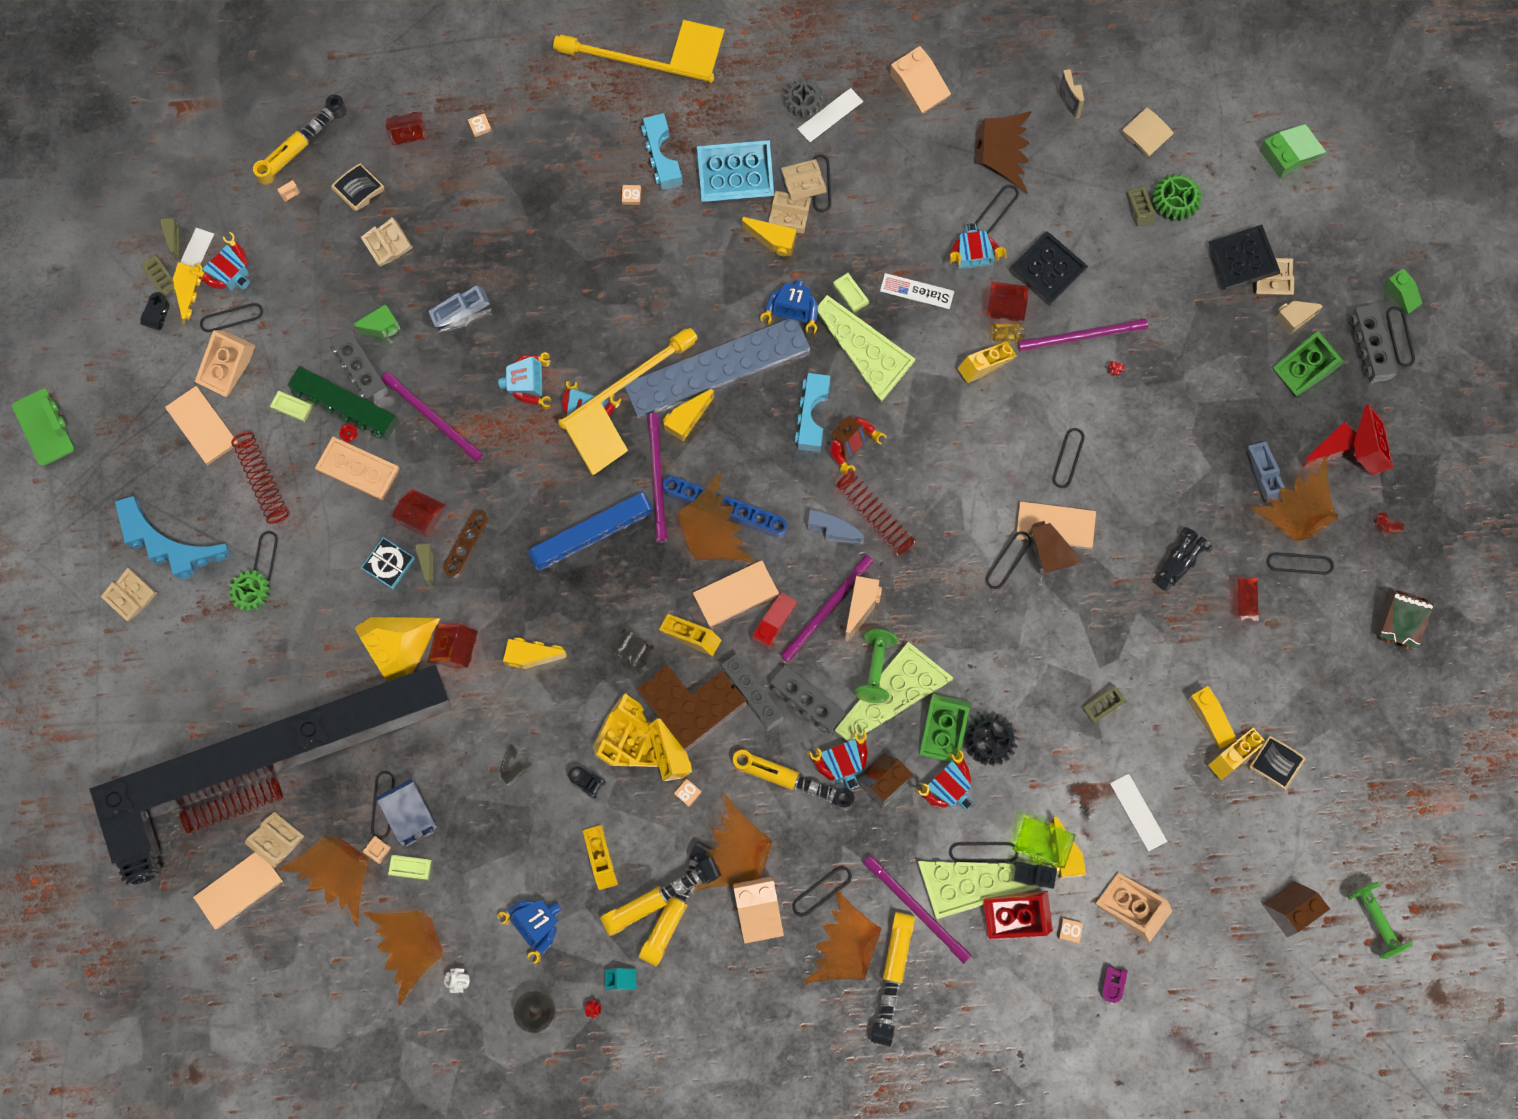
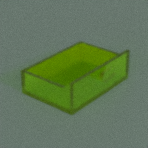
M1025 816L1016 845L1012 850L1031 857V862L1041 865L1043 861L1056 867L1065 868L1076 834Z

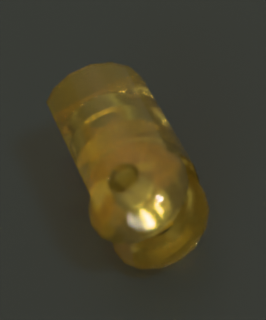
M993 323L992 341H1020L1025 335L1015 332H1022L1025 328L1021 324Z

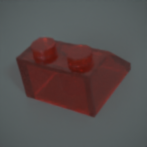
M411 112L407 115H394L386 118V130L393 146L428 140L422 112Z
M991 281L987 316H991L994 319L1007 318L1014 322L1024 321L1028 302V286Z
M412 489L400 499L391 516L395 523L429 538L446 505Z
M462 624L437 625L428 662L453 668H468L472 660V652L477 641L478 631Z

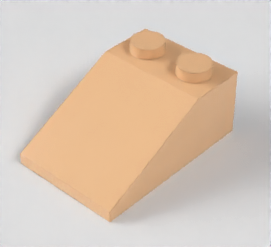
M921 46L891 64L890 76L921 114H924L951 96L931 58Z
M213 330L195 382L228 397L249 364L256 345L225 330Z
M856 576L846 630V642L851 640L874 610L875 603L880 602L882 587L878 586L879 580Z
M1119 872L1096 902L1099 908L1132 933L1149 943L1172 912L1170 904L1166 899Z
M773 877L733 884L744 944L784 936Z

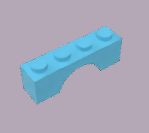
M664 113L643 118L644 125L641 126L643 137L647 136L648 139L645 142L647 151L652 153L650 162L652 168H656L657 173L654 174L656 184H660L661 190L683 185L678 161L670 160L660 152L662 143L669 138V129Z
M808 373L807 379L803 380L802 390H805V397L801 396L800 408H803V413L798 415L797 425L801 427L800 432H796L795 436L798 450L821 452L823 428L813 421L811 411L819 402L828 400L830 376Z

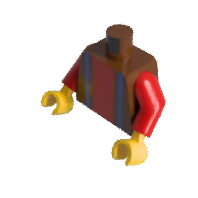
M848 416L841 420L839 426L831 433L830 454L836 463L841 465L840 472L843 475L850 476L848 469L855 472V467L846 464V461L870 438V435H872V440L879 444H882L878 441L879 436L886 438L884 433L875 431L876 428L864 418L856 417L853 419Z

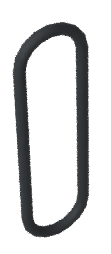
M819 154L814 156L812 160L823 157L827 161L829 205L826 209H819L816 206V195L813 196V205L817 211L826 212L831 207L830 164L827 156Z
M1006 185L1001 189V191L997 194V196L993 199V201L989 204V206L985 209V211L975 222L976 227L978 222L982 219V217L986 214V212L990 209V207L994 204V202L998 199L1002 192L1006 188H1013L1016 191V196L1006 207V209L1002 212V214L998 217V219L991 226V228L986 232L988 234L992 231V229L1000 221L1003 215L1007 212V210L1018 198L1019 191L1015 186Z
M251 303L210 314L201 319L200 327L205 332H213V330H220L254 321L262 316L263 308L258 303ZM250 306H258L260 308V314L257 317L213 329H205L203 327V321L207 318Z
M1394 306L1387 311L1389 329L1397 361L1400 365L1408 367L1415 362L1413 345L1405 313L1400 307ZM1393 309L1399 310L1403 316L1412 354V362L1409 364L1402 363L1399 358L1389 316L1390 311Z
M1078 428L1070 429L1065 436L1053 475V483L1059 488L1068 487L1073 478L1085 438L1083 431ZM1078 431L1081 433L1082 439L1069 481L1066 485H1059L1055 479L1070 432Z
M265 531L259 538L253 571H256L263 536L266 534L274 535L275 543L268 575V581L270 582L278 537L272 531Z
M1020 531L1013 536L987 574L986 583L990 588L999 589L1005 584L1030 547L1031 538L1027 532ZM1020 534L1026 535L1029 539L1028 545L999 586H992L989 583L990 575L1015 538Z
M1276 552L1270 554L1267 558V565L1275 571L1326 575L1334 570V562L1326 556ZM1274 555L1326 559L1331 563V569L1327 572L1275 568L1270 564V558Z
M389 771L380 772L375 779L371 833L379 839L387 837L391 828L388 823L385 835L377 836L374 833L375 797H377L378 779L382 774H388L392 778L391 789L394 788L395 778Z
M959 842L951 846L949 854L955 862H1012L1017 859L1019 851L1017 846L1010 842ZM959 845H1010L1014 847L1016 854L1012 859H956L952 854V850Z
M838 867L793 902L794 913L801 917L807 916L843 889L852 879L850 870L846 867ZM846 870L848 872L849 879L842 886L804 914L797 912L795 906L800 899L837 871Z

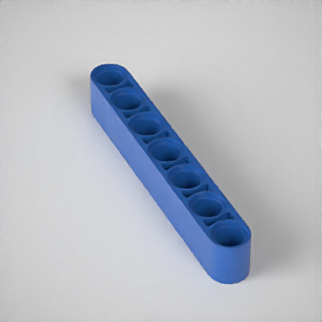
M668 477L663 483L665 494L671 499L774 538H782L786 534L787 523L780 516L677 477ZM674 484L677 488L669 490L668 486ZM693 491L695 494L692 497H687L685 493ZM711 498L712 502L705 504L703 499ZM724 504L730 506L728 510H722L720 507ZM745 511L748 514L745 517H740L738 513ZM757 518H764L766 520L763 524L756 523ZM780 524L783 526V529L777 531L773 527Z
M645 493L637 494L531 548L528 554L537 570L543 569L649 515L654 509Z

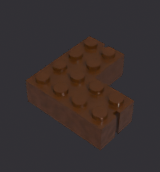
M668 665L653 675V681L649 678L636 688L639 696L655 716L663 721L686 753L747 706V700L736 687L733 688V683L723 671L693 694L687 690Z

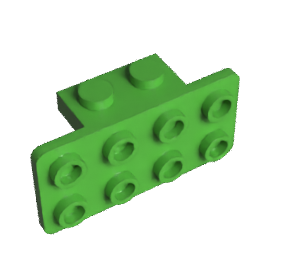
M41 389L12 404L13 410L40 466L52 463L74 451V446L65 429L67 425L62 416H59V408L56 402L52 401L46 389Z

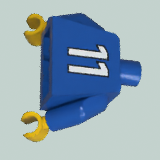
M797 280L794 284L785 283L782 289L776 290L769 296L765 308L767 311L761 315L760 319L763 323L764 318L769 317L768 326L771 325L773 321L771 313L773 312L775 316L806 323L809 320L805 332L808 334V328L813 327L815 335L817 331L815 321H817L818 304L814 296L810 295V289L804 287V282Z
M522 900L510 907L507 913L500 912L497 918L505 915L506 920L501 924L507 925L511 921L532 950L536 948V951L530 952L527 956V959H529L532 954H535L537 956V960L533 963L535 964L540 961V954H544L554 941L557 933L556 925L558 923L555 916L561 912V909L556 902L547 907L542 900L537 902L534 900Z

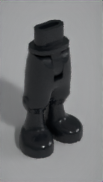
M1184 527L1181 530V536L1183 537L1181 544L1171 549V554L1158 573L1157 580L1154 582L1166 592L1171 586L1174 587L1191 567H1195L1196 557L1200 553H1210L1213 549L1211 543L1201 536L1193 549L1186 555V550L1198 537V533L1188 527Z

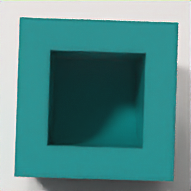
M614 968L605 970V991L637 989L636 969Z

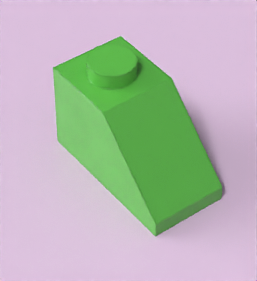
M1404 268L1390 277L1383 287L1407 315L1422 305L1416 282Z
M386 304L354 323L359 334L381 338L392 336L400 329L398 322Z

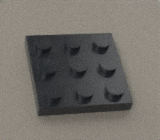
M1263 225L1208 242L1226 291L1280 274V268Z
M1046 231L1010 267L1009 271L1051 306L1087 270L1088 265Z

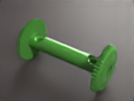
M872 629L864 634L865 641L874 645L868 686L857 687L855 694L859 699L868 703H883L889 699V693L885 689L879 688L885 647L896 645L898 638L890 631Z
M1375 882L1352 892L1348 899L1352 900L1360 896L1389 949L1388 952L1379 956L1380 959L1385 960L1412 947L1413 942L1409 941L1400 945L1371 891L1381 886L1380 882ZM1367 896H1369V897L1371 898L1370 901H1367V900H1366V897H1367ZM1390 940H1394L1393 945L1390 944Z

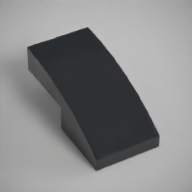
M1015 861L1011 882L1054 889L1057 869Z

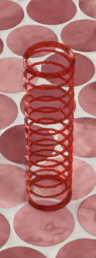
M243 432L235 436L231 440V444L235 448V453L238 454V459L241 460L240 464L244 467L243 471L247 473L246 478L250 479L249 484L252 485V490L255 492L254 495L258 498L257 502L261 504L260 509L264 511L263 516L267 517V523H279L285 520L290 512L286 507L280 508L285 502L279 501L282 495H275L279 492V489L274 488L276 486L275 482H270L273 476H267L271 471L265 469L268 466L267 463H262L265 458L259 457L262 451L257 450L259 448L258 444H254L256 442L254 433ZM246 435H252L251 438L246 439L238 444H234V441H236L238 438ZM257 446V448L250 452L241 453L249 447ZM237 448H244L239 453L236 450ZM260 452L259 455L253 458L245 459L250 454ZM247 454L242 459L239 458V455ZM263 458L259 463L248 465L256 459ZM242 461H249L245 465L242 464ZM260 465H266L264 468L260 470L250 472L255 467H258ZM245 467H252L248 472L245 471ZM269 471L267 474L261 477L253 478L261 472ZM248 473H255L251 478L248 477ZM272 477L267 482L256 484L265 478ZM259 479L254 484L251 483V480ZM274 483L272 487L259 491L262 487ZM254 486H261L257 490L253 488ZM277 490V492H275L272 495L262 497L264 494L270 491ZM257 492H264L259 497L256 495ZM280 496L279 499L273 502L265 503L271 498ZM268 498L263 503L259 502V499ZM283 503V504L280 505L279 507H276V508H274V509H269V510H267L268 508H270L271 506H273V505H275V504ZM269 504H271V505L268 506L266 509H263V508H262V505H269ZM265 511H273L268 516L265 515ZM287 512L286 515L277 520L268 521L272 517H277Z
M854 470L846 473L836 483L837 489L843 490V495H848V501L853 500L852 506H858V512L863 511L862 517H868V523L873 522L872 528L878 527L877 533H883L882 539L888 538L887 544H893L892 550L897 549V555L906 552L915 543L916 539L910 536L900 546L893 548L895 543L908 530L904 531L896 540L888 543L892 535L898 532L903 525L896 528L889 536L883 537L886 531L897 523L898 519L894 520L885 530L878 532L880 527L893 514L885 518L881 524L873 526L876 520L888 511V508L883 510L875 519L869 521L870 516L881 508L883 503H880L870 514L864 516L867 508L872 506L878 500V497L872 500L866 508L859 510L861 504L873 495V492L869 493L860 503L854 505L855 500L865 493L869 487H865L856 497L849 499L850 495L864 481L858 483L851 492L844 494L846 488L859 478V476L854 477Z
M274 776L271 777L272 791L269 780L266 779L271 794V802L266 797L262 784L259 782L264 805L258 799L254 786L251 785L256 798V808L249 798L247 789L244 787V792L249 802V811L244 806L241 795L237 790L236 793L241 803L242 813L236 808L233 796L229 793L230 800L234 806V816L230 813L226 800L222 795L221 798L227 811V819L222 815L218 801L215 798L214 802L220 816L219 822L214 817L211 805L207 801L208 809L212 815V825L208 822L201 804H199L205 820V827L200 824L196 810L192 806V812L197 821V830L191 824L188 811L186 809L180 811V820L185 832L188 835L192 834L193 830L198 832L199 826L206 829L207 823L210 826L214 825V820L220 824L222 818L227 821L229 815L235 818L236 811L238 814L243 815L244 809L247 812L251 811V806L256 810L259 804L265 807L266 801L270 804L273 803V797L277 801L282 800L283 794L278 780Z

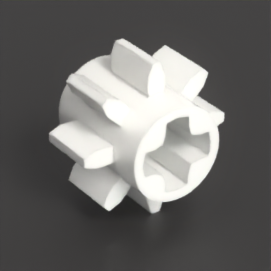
M462 968L450 969V972L445 975L444 985L446 988H450V993H463V989H466L469 985V975L465 974Z

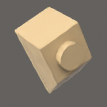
M1293 301L1289 305L1285 303L1278 309L1279 313L1275 319L1291 335L1315 317L1322 309V305Z

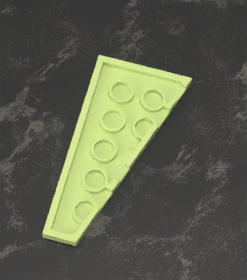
M827 295L818 305V316L882 403L915 363L916 359Z
M908 642L881 674L879 688L881 687L889 693V699L883 703H868L860 699L834 732L847 742L854 740L853 733L855 730L858 737L863 735L862 729L865 730V733L870 732L948 684L954 678Z
M918 861L936 920L983 906L984 898L1023 893L1041 888L1011 882L1014 864Z

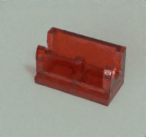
M1237 578L1239 617L1243 621L1246 618L1259 621L1257 578Z

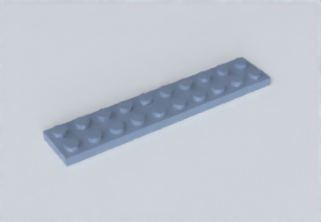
M786 319L637 378L624 387L639 419L710 389L717 388L810 351V346L799 322Z

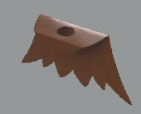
M1031 111L1009 117L985 118L976 132L975 164L984 163L1028 194L1023 181L1018 173H1025L1017 163L1028 162L1026 156L1019 149L1026 147L1029 142L1018 135L1027 130L1024 127H1020V125L1029 117Z

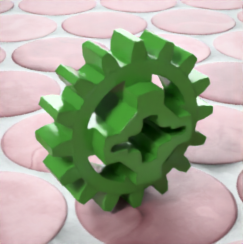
M246 570V574L239 572L240 577H233L235 583L229 584L232 590L228 591V594L233 595L229 600L235 602L234 606L244 612L246 610L253 612V608L260 610V604L266 605L264 599L270 598L267 592L271 591V588L266 587L270 582L265 579L266 576L259 574L255 570L253 572Z

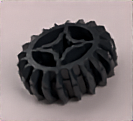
M991 713L988 714V719L981 715V722L975 718L973 721L975 725L970 724L968 728L971 731H966L965 733L966 736L970 737L965 739V743L971 744L967 746L966 750H973L970 754L971 758L977 755L976 762L979 763L983 759L984 766L987 765L988 761H991V766L994 767L996 760L999 765H1002V758L1008 762L1010 760L1008 755L1013 756L1015 752L1012 749H1017L1018 747L1017 744L1013 743L1018 741V737L1012 736L1017 732L1016 729L1010 730L1013 724L1009 723L1006 725V717L1000 721L999 714L996 715L995 719H992ZM988 726L986 735L976 737L979 729ZM994 726L1000 728L1006 736L996 733ZM990 734H991V736H992V739H993V740H996V741H994L993 746H992L990 740H987V739L989 738ZM1007 743V747L1003 752L995 754L997 745ZM977 744L986 746L989 754L983 752Z

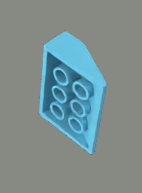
M770 140L697 146L702 202L774 196Z

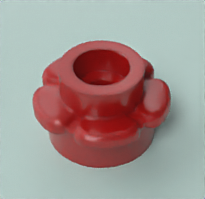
M1110 361L1109 366H1107V369L1110 370L1109 373L1112 375L1120 376V373H1125V365Z
M350 424L343 425L339 432L340 438H343L345 442L355 440L358 436L357 428Z
M596 999L586 1002V1017L595 1019L597 1015L601 1014V1004Z

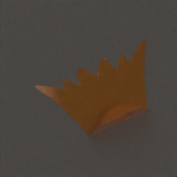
M1325 455L1321 462L1317 477H1315L1312 471L1310 472L1309 484L1297 476L1295 480V493L1289 489L1280 488L1283 503L1277 500H1270L1274 508L1253 507L1251 509L1275 523L1294 541L1311 538L1338 518V514L1334 511L1329 489L1327 456Z
M720 471L710 485L696 499L679 511L678 520L691 554L697 560L736 559L756 562L750 555L736 547L743 544L741 540L731 538L742 527L733 522H726L731 516L734 506L719 507L725 496L724 493L716 496L721 481Z
M726 794L725 804L730 820L722 817V822L728 831H713L714 837L721 847L713 848L706 852L709 858H714L722 876L708 884H698L693 891L711 887L733 886L736 883L761 879L772 845L771 839L745 818Z
M323 837L302 856L279 868L281 871H302L299 879L312 876L309 891H317L325 887L324 894L327 904L339 896L341 909L343 910L346 904H348L352 919L358 927L360 896L366 869L369 865V859L338 837Z
M840 891L836 893V899L841 913L832 910L834 918L839 924H823L824 930L832 940L816 945V948L827 955V957L815 962L816 965L822 966V968L811 974L802 984L825 980L865 979L881 927L859 912Z
M413 911L393 914L363 912L370 920L381 926L375 932L387 937L377 948L382 952L392 953L386 963L385 970L399 969L394 979V983L402 980L398 996L399 1007L419 978L443 955L441 944L431 918L422 912Z

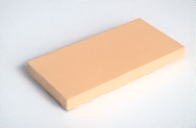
M197 386L165 407L207 466L239 444Z
M332 436L315 470L383 501L400 468Z
M1020 502L1016 533L1024 531L1029 534L1028 530L1032 528L1034 523L1045 521V524L1051 523L1071 547L1092 549L1096 511ZM1024 534L1016 537V540L1029 541L1028 537Z
M761 560L694 592L693 595L711 628L778 596L779 592Z
M255 852L193 898L214 929L217 930L282 883L283 880L274 867Z

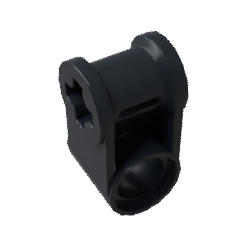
M155 292L150 295L145 310L141 315L140 324L142 326L159 331L163 328L170 307L163 294Z
M579 766L572 767L568 772L570 783L594 800L598 798L597 794L602 786L607 784L598 776ZM575 772H581L583 777L579 781H574L572 775Z

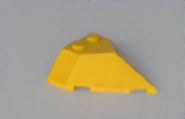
M370 617L354 628L388 682L414 672L440 618Z
M625 693L607 715L592 746L594 754L610 766L659 767L648 730V725L651 722H647L641 704Z

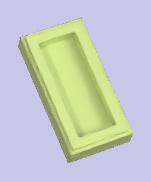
M849 273L833 282V286L853 313L869 304V300Z
M278 391L270 408L305 423L313 406L310 403Z
M391 855L388 875L429 880L432 861Z

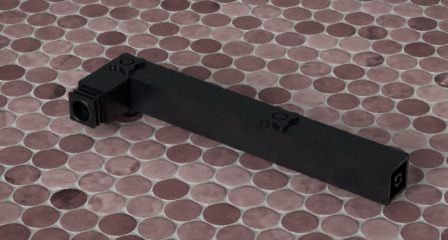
M436 664L90 788L89 790L112 864L120 870L121 881L128 886H135L149 882L162 875V871L159 870L160 865L157 863V857L161 855L151 826V818L452 710Z

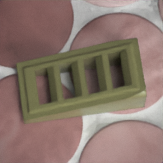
M1141 187L1128 190L1127 195L1137 227L1153 224L1155 222V212L1146 188Z
M174 218L160 219L169 251L175 259H179V225Z
M157 255L141 264L146 274L164 297L174 291L173 278ZM161 269L163 270L155 276H153V274H155L156 272L160 271ZM164 276H167L166 278L157 283L158 280H160ZM171 282V284H169L165 288H161L166 283Z
M416 544L415 548L424 580L428 586H432L433 548L430 544Z
M1115 685L1083 708L1093 723H1096L1127 701ZM1111 693L1115 694L1119 700L1118 703H1115L1110 695ZM1105 697H1107L1113 705L1111 708H1109L1107 703L1104 701ZM1099 701L1102 703V705H1103L1104 708L1106 709L1105 712H1103V711L1100 709V707L1098 706L1097 703H1098ZM1091 706H1094L1096 708V710L1100 714L1099 716L1096 717V715L1090 708Z

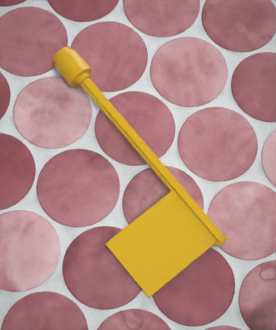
M683 20L670 64L583 45L578 42V38L562 34L555 36L553 49L567 55L575 56L576 53L581 52L712 83L714 81V74L712 72L725 29Z
M691 328L683 329L671 337L668 347L562 420H558L559 426L567 431L591 475L596 474L628 451L601 402L673 352L681 354L693 346L695 341H697V335Z

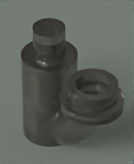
M512 744L506 746L507 751L500 766V776L508 787L527 773L526 769L532 766L529 760L526 759L524 762H518L510 769L508 768L511 757L515 759L518 754Z

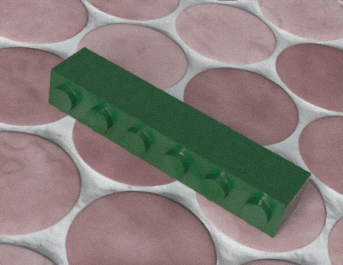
M300 366L287 384L291 394L298 398L302 396L313 406L319 405L323 407L325 412L331 415L333 413L339 415L342 421L346 423L350 421L358 429L370 431L371 435L377 439L383 438L388 440L399 422L396 415Z

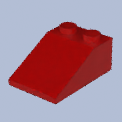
M1367 404L1364 407L1355 437V451H1353L1355 460L1361 463L1363 469L1373 476L1394 467L1384 421Z
M1048 891L1023 892L983 899L988 939L1048 936L1053 931Z

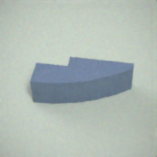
M476 285L463 294H455L428 312L435 327H441L490 305L484 289Z
M1267 442L1248 446L1253 470L1265 502L1270 503L1285 499L1286 489L1279 476L1280 470Z
M810 510L808 530L826 532V540L857 544L864 543L865 535L846 521L824 512Z

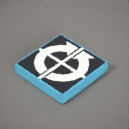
M383 537L361 569L393 590L415 558Z

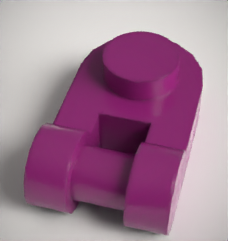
M1107 965L1102 987V997L1106 1002L1114 1004L1122 999L1128 970L1122 968L1118 970L1114 969V966ZM1112 977L1119 978L1118 983L1111 982Z

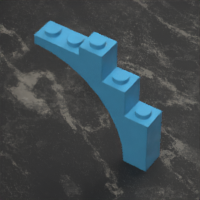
M134 496L115 501L125 544L130 549H139L145 545L148 558L154 564H164L169 560L172 574L177 579L186 580L191 578V575L196 574V566L204 567L210 562H221L226 560L227 557L232 556L230 548L226 544L194 547L179 544L165 538L150 526L143 514L139 501Z

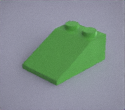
M1306 124L1273 135L1264 140L1260 152L1280 179L1326 153Z
M1317 331L1273 368L1294 394L1298 396L1330 375L1345 361L1324 336Z
M933 694L919 755L948 762L953 761L955 763L949 757V753L956 757L958 754L956 748L961 751L972 702Z

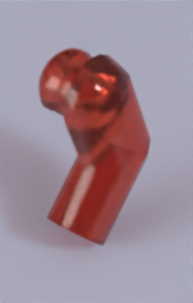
M1384 512L1378 514L1376 522L1385 532H1403V522H1391Z

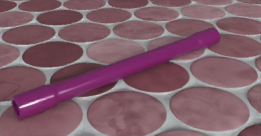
M1140 319L1128 323L1050 337L1018 341L1019 352L1063 343L1125 332L1142 331L1148 329V323L1146 319Z
M389 371L384 373L381 380L415 407L461 447L475 462L482 458L483 453L478 448L469 443L403 386Z
M651 413L647 417L648 431L650 433L656 542H666L667 526L664 511L659 414Z
M865 555L860 560L852 573L797 638L788 645L780 655L783 660L789 663L794 658L802 645L855 584L856 576L861 577L874 563L870 556Z
M872 855L863 862L963 964L972 956Z

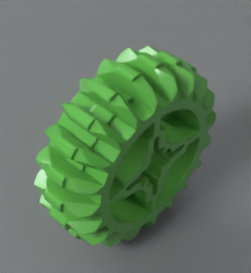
M1173 173L1171 177L1166 175L1164 179L1161 178L1158 184L1155 185V191L1152 194L1154 197L1153 204H1156L1155 210H1160V215L1166 214V219L1169 216L1172 217L1173 222L1176 218L1182 221L1184 217L1189 219L1191 215L1194 216L1203 200L1199 184L1194 185L1195 179L1190 181L1189 175L1182 177V173L1179 176ZM1168 189L1169 195L1167 198H1164L1163 192ZM1188 196L1191 197V203L1189 205L1186 204V199Z

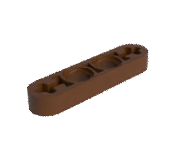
M476 510L471 514L444 565V571L449 578L454 579L462 574L488 524V517L483 510ZM480 516H482V518H483L484 521H483V522H482V521H479V522H478L477 528H478L479 530H477V529L475 528V525H476V523H477V521H476L475 518H476V517L479 518ZM469 531L476 533V537L473 540L465 538ZM458 549H467V554L464 557L457 556ZM453 558L462 562L461 564L457 562V571H453L452 573H450L451 571L449 570V567H454L456 563L455 560H453Z

